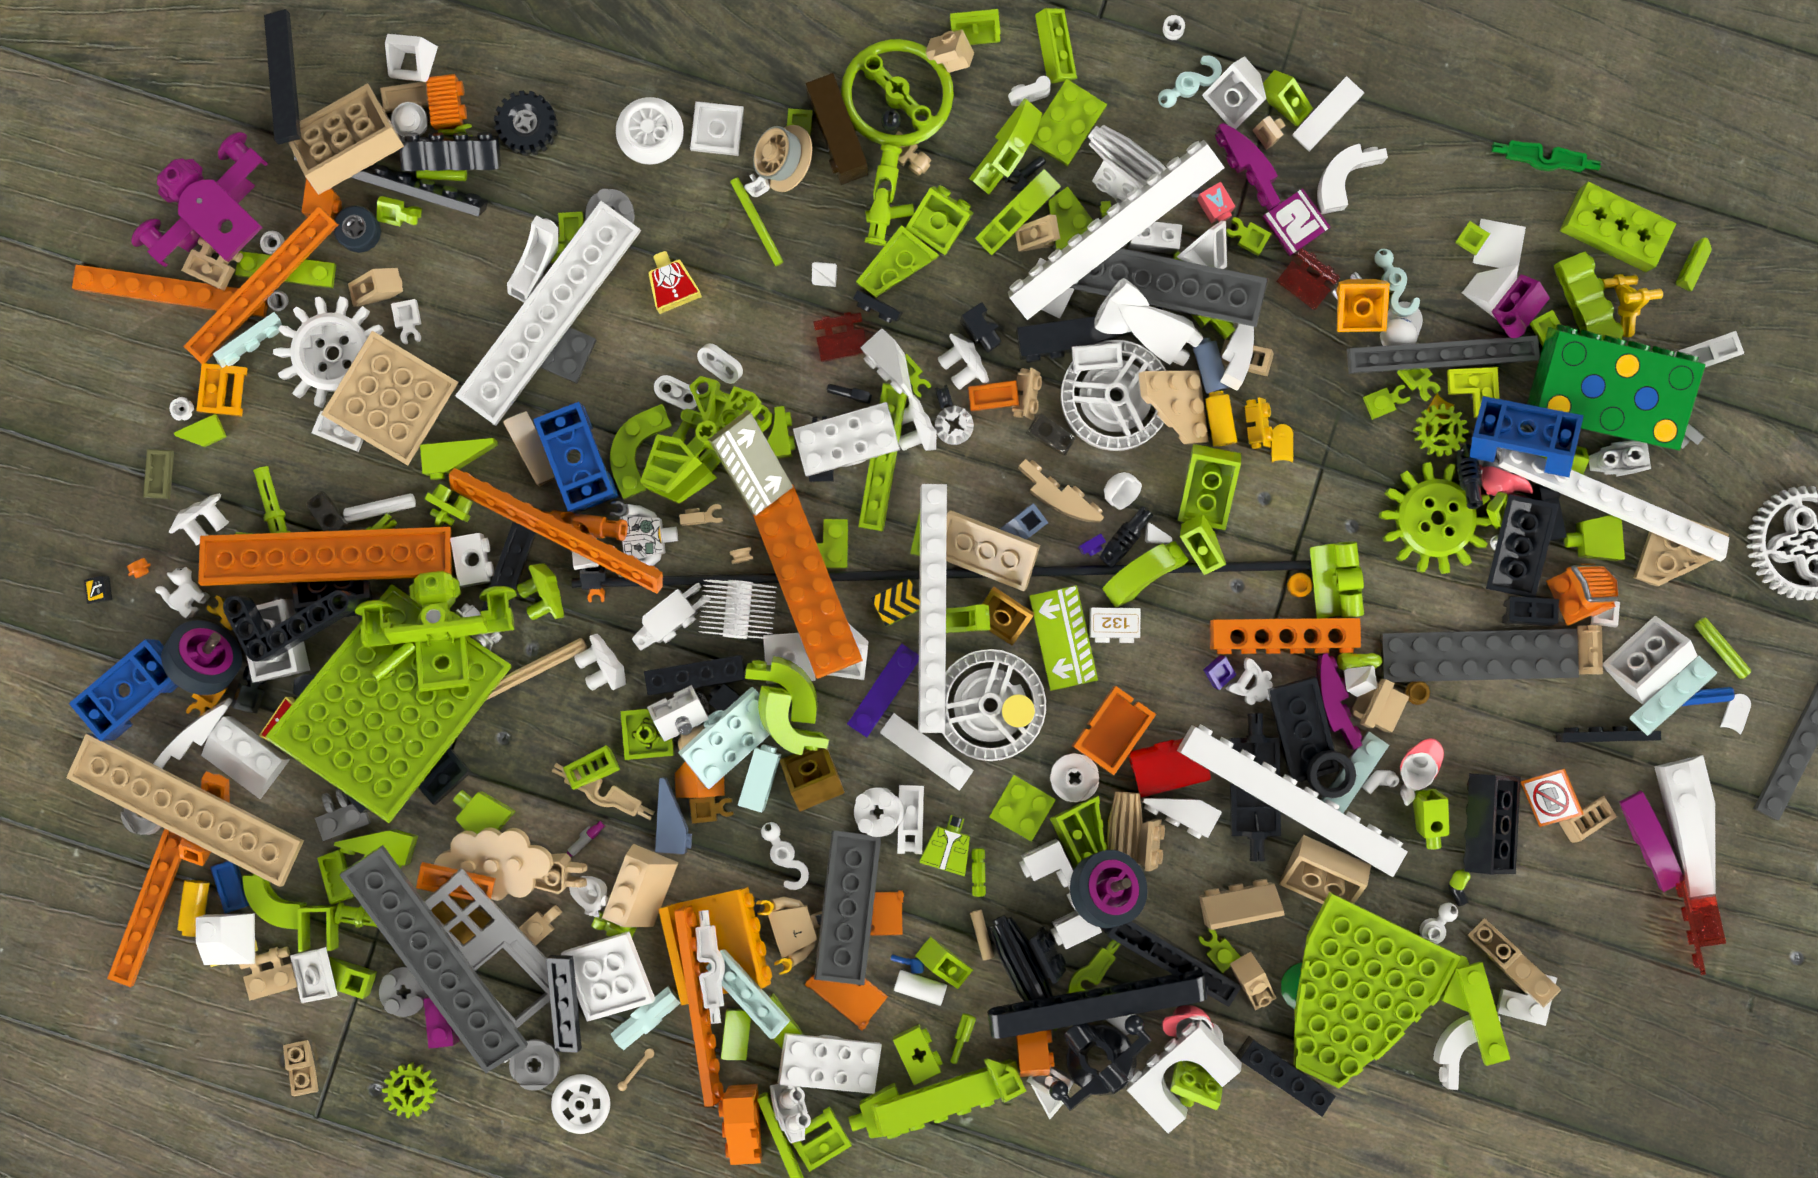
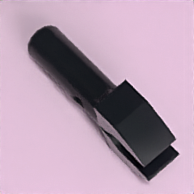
M1039 156L1023 169L1015 168L1008 178L1005 177V184L1013 177H1020L1019 183L1011 187L1010 191H1022L1028 185L1026 182L1027 177L1046 163L1045 158Z
M828 384L826 389L828 393L848 397L864 404H870L872 394L857 388L850 389Z

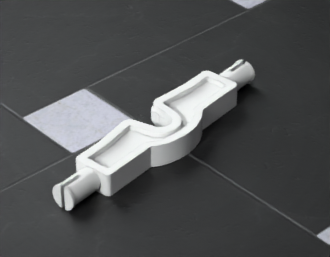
M709 910L698 911L700 927L695 929L697 960L701 963L709 962L712 965L711 971L701 973L699 976L704 1008H709L711 1024L721 1023L719 1007L724 1006L722 980L725 973L724 959L718 950L716 928L714 925H710Z

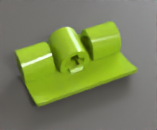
M1348 541L1310 547L1317 619L1340 615L1342 617L1364 615L1362 597L1364 582L1362 569L1359 566L1357 542Z

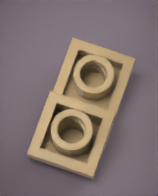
M305 1040L283 1045L285 1069L289 1071L291 1096L295 1097L318 1092L316 1070L309 1041Z

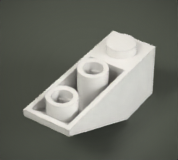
M881 328L861 347L866 355L863 359L872 369L877 367V373L886 382L890 379L892 381L890 384L897 393L901 394L904 392L911 398L913 394L905 353L897 342Z
M1141 799V802L1146 804L1144 809L1155 815L1158 812L1167 815L1165 820L1177 827L1180 823L1187 826V833L1198 839L1202 835L1207 838L1209 837L1222 813L1199 799Z

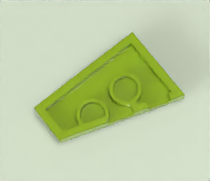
M901 225L887 242L886 246L883 247L858 278L856 284L876 298L937 259L939 255Z

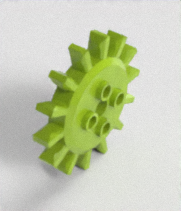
M1431 462L1423 464L1424 481L1419 484L1410 472L1405 471L1400 476L1409 490L1404 495L1392 488L1387 489L1384 493L1389 499L1395 500L1399 504L1396 511L1386 510L1379 513V518L1396 520L1397 527L1396 531L1388 532L1382 539L1384 542H1392L1401 537L1405 547L1398 552L1395 559L1399 562L1403 561L1414 551L1420 555L1417 563V572L1420 573L1425 572L1428 568L1430 557L1438 558L1441 574L1450 573L1448 555L1455 554L1460 563L1467 566L1472 563V560L1463 547L1468 542L1477 548H1486L1488 544L1483 538L1476 536L1474 531L1476 525L1483 527L1492 525L1489 517H1477L1476 509H1469L1467 507L1465 491L1459 485L1452 482L1456 466L1454 464L1446 466L1443 479L1434 478ZM1481 495L1484 505L1490 500L1489 495ZM1426 499H1430L1433 502L1431 508L1425 505ZM1451 503H1454L1457 507L1455 512L1449 509ZM1434 511H1439L1443 514L1444 521L1442 524L1437 525L1433 523L1431 516ZM1422 523L1428 525L1429 529L1427 532L1421 529ZM1447 527H1450L1453 531L1451 536L1445 533Z

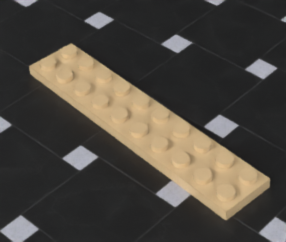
M86 733L66 777L279 887L284 886L304 840L108 741H99L92 733Z

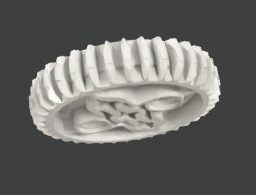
M1800 486L1798 489L1792 487L1789 488L1788 492L1782 490L1779 492V495H1772L1771 501L1767 500L1763 503L1765 508H1758L1757 512L1760 516H1753L1752 518L1757 524L1748 527L1754 531L1753 534L1747 536L1748 539L1753 540L1752 544L1746 546L1749 549L1753 548V553H1750L1748 557L1755 558L1756 560L1751 566H1759L1760 568L1756 574L1758 576L1765 575L1762 582H1771L1769 588L1772 590L1778 588V594L1786 593V597L1794 598L1795 596L1797 600H1803L1804 597L1806 600H1813L1814 597L1818 599V534H1815V531L1818 532V522L1814 511L1802 504V501L1818 503V489L1816 491L1814 486H1810L1807 489L1805 486ZM1789 504L1790 509L1783 518L1786 533L1773 536L1766 546V532L1772 517L1777 511ZM1798 514L1803 518L1802 525L1797 522L1796 517ZM1803 541H1811V543H1808V545L1806 546L1800 545L1801 543H1804ZM1781 546H1784V547L1787 546V547H1788L1787 549H1784L1783 551H1777V549L1780 548ZM1813 553V555L1804 556V554ZM1768 556L1778 563L1793 561L1797 574L1804 580L1809 581L1810 585H1799L1787 581L1774 569ZM1810 561L1815 565L1813 573L1809 570L1808 565Z

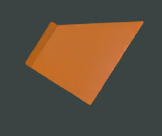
M684 762L675 772L676 798L725 796L724 776L708 789L688 764Z

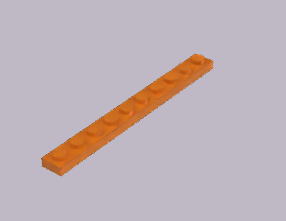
M454 468L449 473L451 490L656 594L663 587V572L659 571L655 566H649L639 561L633 555H627L617 550L613 545H607L597 540L593 535L577 530L573 525L564 523L554 518L551 514L544 513L534 508L531 504L524 503L514 498L511 494L502 492L491 484L474 478L468 472H462Z

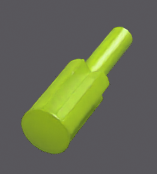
M962 1013L954 1037L958 1040L950 1060L953 1064H957L964 1042H968L976 1017L970 1014Z

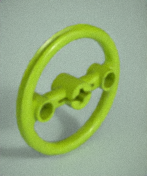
M889 39L868 46L852 59L843 76L841 95L853 127L864 137L881 145L905 147L928 139L943 126L952 108L954 96L953 82L950 73L947 72L942 63L937 64L935 60L928 59L925 53L927 47L909 40ZM890 51L909 52L926 60L934 68L943 87L942 104L937 115H931L928 107L920 106L909 95L910 88L907 80L899 76L892 77L883 67V60L878 56L879 54ZM876 65L879 68L876 70H871L868 68V66ZM862 70L866 78L875 80L885 90L886 103L894 109L902 108L912 119L914 129L918 131L904 135H892L877 131L865 123L858 115L852 100V85L857 72ZM922 115L925 116L927 120L919 121L916 119V117Z

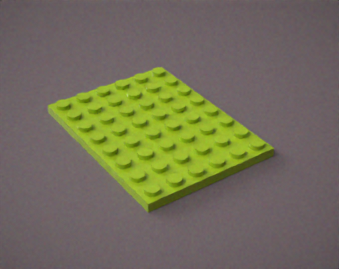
M391 584L379 599V601L389 603L393 608L390 613L384 615L385 622H391L392 625L417 622L422 608L412 601L409 595ZM362 619L271 729L266 738L390 823L509 672L511 664L471 637L466 636L470 686L420 692L418 687L416 651L377 682L370 674V671L405 643L365 648L361 642L360 625H363ZM446 658L439 659L436 663V668H447L449 660Z

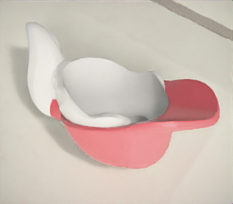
M1496 458L1494 462L1478 459L1483 481L1482 486L1488 495L1496 496L1498 491L1507 495L1515 491L1532 494L1533 490L1528 480L1498 467L1499 462Z
M1430 738L1419 742L1407 751L1401 762L1400 771L1404 784L1401 787L1400 794L1405 805L1412 803L1415 799L1414 791L1430 785L1440 770L1444 758V750L1436 739Z
M1179 1006L1175 1009L1172 1016L1166 1017L1163 1020V1031L1168 1036L1177 1037L1178 1039L1183 1035L1182 1031L1187 1025L1192 1022L1195 1025L1199 1020H1202L1224 1044L1221 1029L1216 1024L1211 1023L1209 1016L1196 1006Z

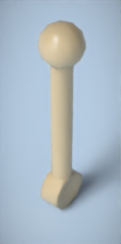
M652 1048L646 1049L645 1056L626 1079L618 1083L620 1091L627 1089L629 1081L644 1063L654 1056L655 1052Z

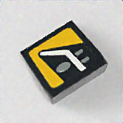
M98 576L84 580L87 604L112 601L109 576Z

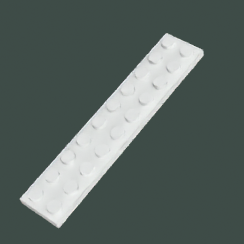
M600 201L455 396L496 426L641 230Z

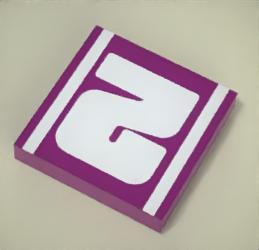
M1303 188L1262 217L1289 256L1330 229L1329 224Z

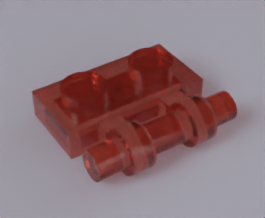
M1301 248L1296 256L1303 260V263L1299 266L1294 261H1291L1276 282L1313 310H1316L1331 290L1323 283L1328 279L1333 284H1336L1340 276L1333 271L1334 268L1330 265L1326 266L1316 259L1317 255L1313 252L1308 253L1305 249ZM1309 266L1321 274L1318 279L1306 271Z
M846 312L843 316L833 318L826 316L822 317L823 320L813 321L815 331L825 329L826 336L816 337L821 362L865 354L861 349L866 343L864 328L854 330L853 323L862 322L861 312L853 314ZM846 325L847 332L833 334L832 327Z

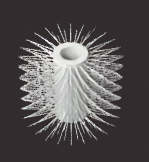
M704 580L712 583L727 584L728 586L703 585L727 589V591L702 590L726 594L727 596L702 595L703 597L726 599V602L703 600V602L725 604L726 607L702 606L725 609V612L701 611L725 615L724 618L700 616L724 620V623L699 621L724 625L723 628L699 626L723 630V633H702L723 635V637L747 639V637L772 639L748 636V632L773 634L748 630V627L773 629L749 625V622L773 624L771 622L749 620V617L772 619V617L750 615V612L773 613L750 610V607L775 608L751 605V602L775 603L751 599V597L776 598L752 594V592L776 593L752 589V587H777L738 580Z

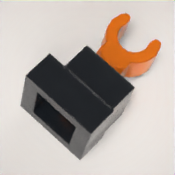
M601 565L580 569L582 590H589L587 599L590 603L595 594L601 597V602H604L605 590L601 585L602 581L606 580L607 568Z

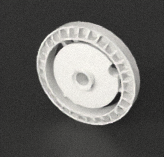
M1108 340L1094 345L1121 343L1122 356L1130 357L1129 360H1122L1123 367L1090 370L1082 382H1076L1081 371H1073L1072 361L1061 385V407L1068 425L1080 439L1102 450L1124 451L1144 444L1163 426L1164 422L1157 415V410H1155L1151 421L1145 427L1141 422L1148 414L1151 403L1147 404L1141 397L1138 373L1144 372L1145 369L1148 371H1166L1160 360L1143 346L1130 341ZM1133 361H1138L1142 364V367L1139 368L1132 364ZM1074 388H1080L1079 396H1074ZM1110 391H1120L1122 400L1113 401L1110 397ZM1075 402L1080 403L1083 413L1093 425L1108 432H1123L1125 436H1106L1090 428L1079 415ZM1137 426L1138 432L1131 435L1129 429Z
M979 650L958 659L945 672V733L942 734L958 751L978 760H1003L1022 752L1037 737L1045 719L1046 697L1038 675L1023 659L1002 650ZM994 662L992 668L981 669L967 676L955 693L954 703L948 704L950 689L962 672L979 663ZM999 663L1008 666L1006 672L998 669ZM1013 669L1026 681L1031 691L1035 708L1034 717L1026 729L1009 725L1002 716V706L1007 698L1013 695L1026 696L1021 684L1012 685L1009 682ZM987 698H993L997 702L995 711L987 712L984 709L983 704ZM954 708V718H949L948 709ZM958 722L961 728L975 739L994 742L1007 738L1011 743L996 748L973 745L957 733L952 723ZM1019 729L1022 734L1015 740L1011 735Z

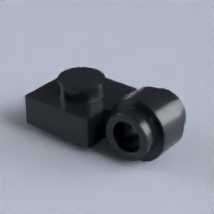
M248 665L243 672V679L248 684L239 683L231 706L234 709L257 714L265 693L258 686L264 684L266 680L252 683Z

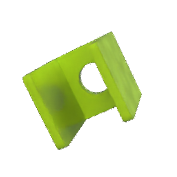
M311 905L298 908V952H304L311 947L310 912H326L327 951H332L339 947L338 924H335V913L338 905Z

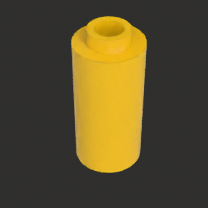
M1224 391L1209 393L1210 397L1206 398L1205 402L1213 447L1237 443L1229 395H1224Z
M184 880L177 930L182 931L183 936L196 937V917L205 915L210 882Z

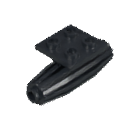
M1005 915L994 919L990 931L998 956L1023 1002L1053 996L1048 978L1051 979L1053 984L1057 983L1065 973L1067 964L1061 953L1058 954L1054 946L1055 939L1052 933L1043 926L1029 941L1012 917L1006 918Z

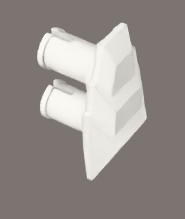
M959 333L950 334L949 337L954 346L939 356L938 361L946 370L961 358L967 363V367L951 377L954 385L961 390L975 378L980 379L982 383L989 382L981 358L975 350L974 342Z
M915 395L911 398L908 397L909 405L904 410L902 425L914 421L917 430L900 436L899 445L901 449L905 451L922 443L926 451L936 450L937 430L932 426L929 416L924 412Z
M1624 441L1611 443V446L1600 448L1601 451L1589 456L1590 471L1604 472L1605 475L1616 474L1617 477L1651 469L1648 445L1644 442Z
M221 494L211 495L201 502L194 503L190 507L180 510L169 533H174L178 529H184L195 542V545H199L200 536L208 535L195 520L199 514L206 517L216 532L222 529L229 521L225 519L215 506L216 502L221 498Z
M598 634L591 635V647L576 654L574 657L576 664L581 669L597 661L601 669L585 678L587 686L591 690H595L606 683L610 685L612 690L625 686L624 666L617 660L615 654Z
M770 1085L775 1120H778L781 1131L785 1132L790 1143L805 1140V1128L810 1125L811 1118L807 1114L804 1091L799 1086Z

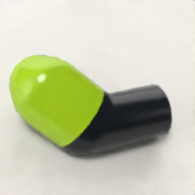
M1464 869L1457 870L1448 884L1458 907L1469 902L1463 890L1471 875L1469 872H1464Z

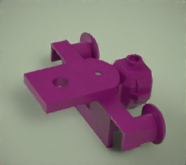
M236 132L229 135L221 143L218 149V158L220 160L231 158L235 164L217 182L209 179L204 180L202 176L203 168L194 159L185 160L179 158L172 160L157 175L158 194L168 203H178V215L181 218L164 235L159 231L161 226L159 219L153 218L144 221L133 232L131 238L132 245L138 247L144 244L149 249L147 252L159 264L166 267L168 264L164 259L177 246L190 252L198 244V239L202 237L225 261L229 262L263 228L238 204L255 187L246 177L260 163L265 166L268 165L257 152L245 145L247 135L243 132ZM225 221H231L233 225L232 230L228 233H222L221 225Z

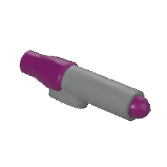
M600 820L594 826H588L579 834L580 838L567 849V854L570 857L575 856L592 839L598 836L605 827V824Z

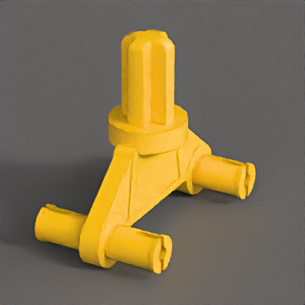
M1616 274L1613 278L1601 279L1605 289L1614 287L1620 302L1618 314L1621 316V326L1624 332L1622 337H1632L1635 334L1636 316L1640 315L1641 308L1649 300L1662 299V289L1648 290L1647 288H1641L1637 291L1629 285H1637L1638 283L1636 274L1629 276Z

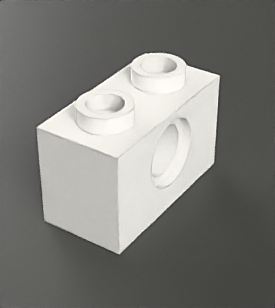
M481 533L450 538L457 580L460 582V587L490 583L492 581L491 576H494V567L492 562H488L487 552H490L488 538H484V535ZM476 553L479 556V562L475 566H470L468 558L471 554Z

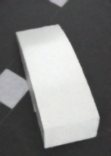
M1346 76L1292 136L1310 152L1361 98L1364 92Z
M1238 324L1221 357L1230 363L1220 382L1236 391L1242 385L1249 369L1253 353L1254 327Z

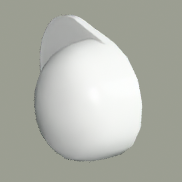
M1399 302V305L1403 308H1409L1411 304L1410 302ZM1419 308L1407 317L1397 316L1391 309L1388 310L1387 331H1381L1380 333L1383 346L1416 344L1423 322Z

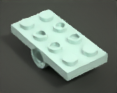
M753 687L747 690L725 711L718 710L708 716L709 720L704 722L705 729L678 752L708 789L715 785L769 736L759 716L758 701L760 694Z

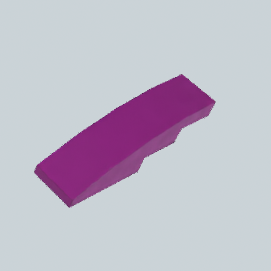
M1639 791L1619 801L1632 837L1640 846L1646 864L1652 869L1659 889L1665 892L1685 882L1668 839L1644 793Z

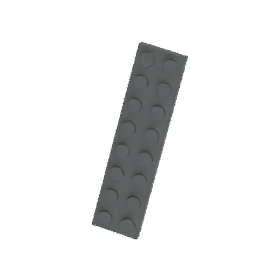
M1120 248L1082 277L1077 284H1073L1069 288L1108 296L1117 282L1125 278L1144 295L1151 306L1257 328L1268 278Z
M1577 629L1381 634L1382 679H1387L1391 682L1579 678Z

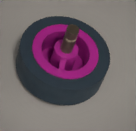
M197 620L183 623L173 631L163 647L161 661L167 676L177 686L190 693L212 695L223 691L230 685L241 668L242 652L236 639L227 630L217 624Z
M1117 850L1101 851L1084 858L1075 867L1070 880L1071 900L1079 915L1091 925L1100 928L1120 926L1134 920L1143 910L1147 899L1146 878L1138 863L1129 855Z

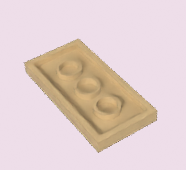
M950 510L947 513V562L1021 591L1027 589L1040 548L1039 544Z

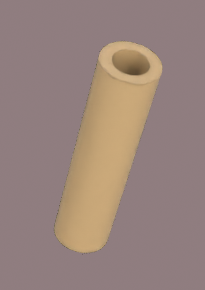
M982 909L972 911L970 915L982 959L994 958V953Z

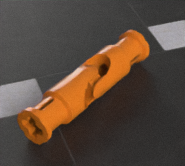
M557 510L552 512L542 511L551 514L554 518L564 523L573 525L577 530L585 534L593 535L595 538L612 537L619 541H624L627 536L628 523L624 519L615 521L608 520L607 517L576 514Z

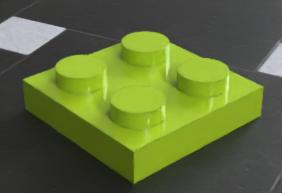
M1013 775L989 817L1032 842L1056 799Z

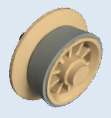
M789 125L784 128L773 126L766 130L758 140L753 156L754 168L760 177L769 180V187L773 190L786 192L793 189L801 182L810 169L812 142L808 132L798 125Z

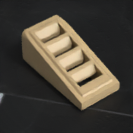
M1225 339L1222 352L1220 355L1221 357L1230 340ZM1253 345L1254 358L1252 364L1249 365L1248 372L1268 376L1274 353L1272 349ZM1260 356L1264 357L1262 366H1258ZM1221 358L1223 365L1228 366L1230 362Z
M1601 796L1581 808L1584 813L1583 815L1560 821L1559 824L1570 842L1575 843L1582 841L1617 816L1605 796ZM1597 806H1599L1605 818L1601 817L1596 809ZM1588 812H1591L1592 816L1596 820V823H1594ZM1581 817H1582V819L1584 820V822L1586 823V825H1587L1588 828H1585L1584 824H1583L1582 821L1580 820Z

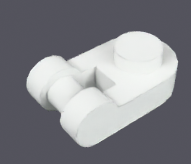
M1040 76L1036 83L1027 86L1020 84L1011 89L1012 92L1008 95L1011 105L1019 106L1024 98L1029 102H1033L1047 97L1050 94V79L1047 76Z

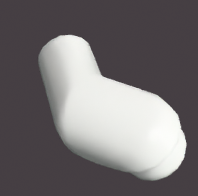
M1377 770L1366 780L1362 788L1371 795L1379 785L1397 786L1399 777L1390 770Z

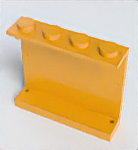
M748 887L659 908L681 1006L688 1004L674 911L683 906L692 905L693 912L697 916L696 928L700 927L698 911L709 910L710 925H714L716 928L718 950L725 949L758 984L760 989L771 984L772 972L766 964V947L760 939V922L758 917H755L753 909L755 901ZM703 962L704 967H706L709 964V962ZM722 986L723 994H727L728 992Z

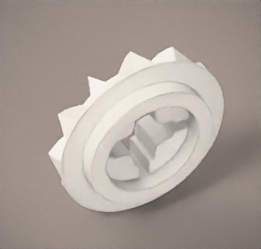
M957 406L947 407L937 415L935 421L937 435L947 444H961L973 432L972 416L964 408ZM959 416L958 425L964 430L954 429L951 434H948L950 425L945 419L954 421Z

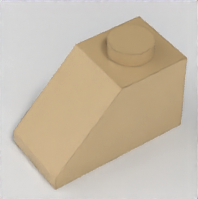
M398 268L372 269L348 283L353 307L391 299L403 292L402 279L399 276Z

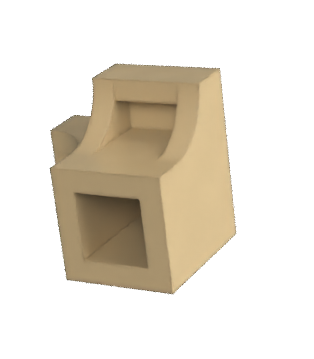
M963 30L948 31L941 36L931 38L925 52L929 60H935L937 64L942 63L949 73L970 67L974 51Z

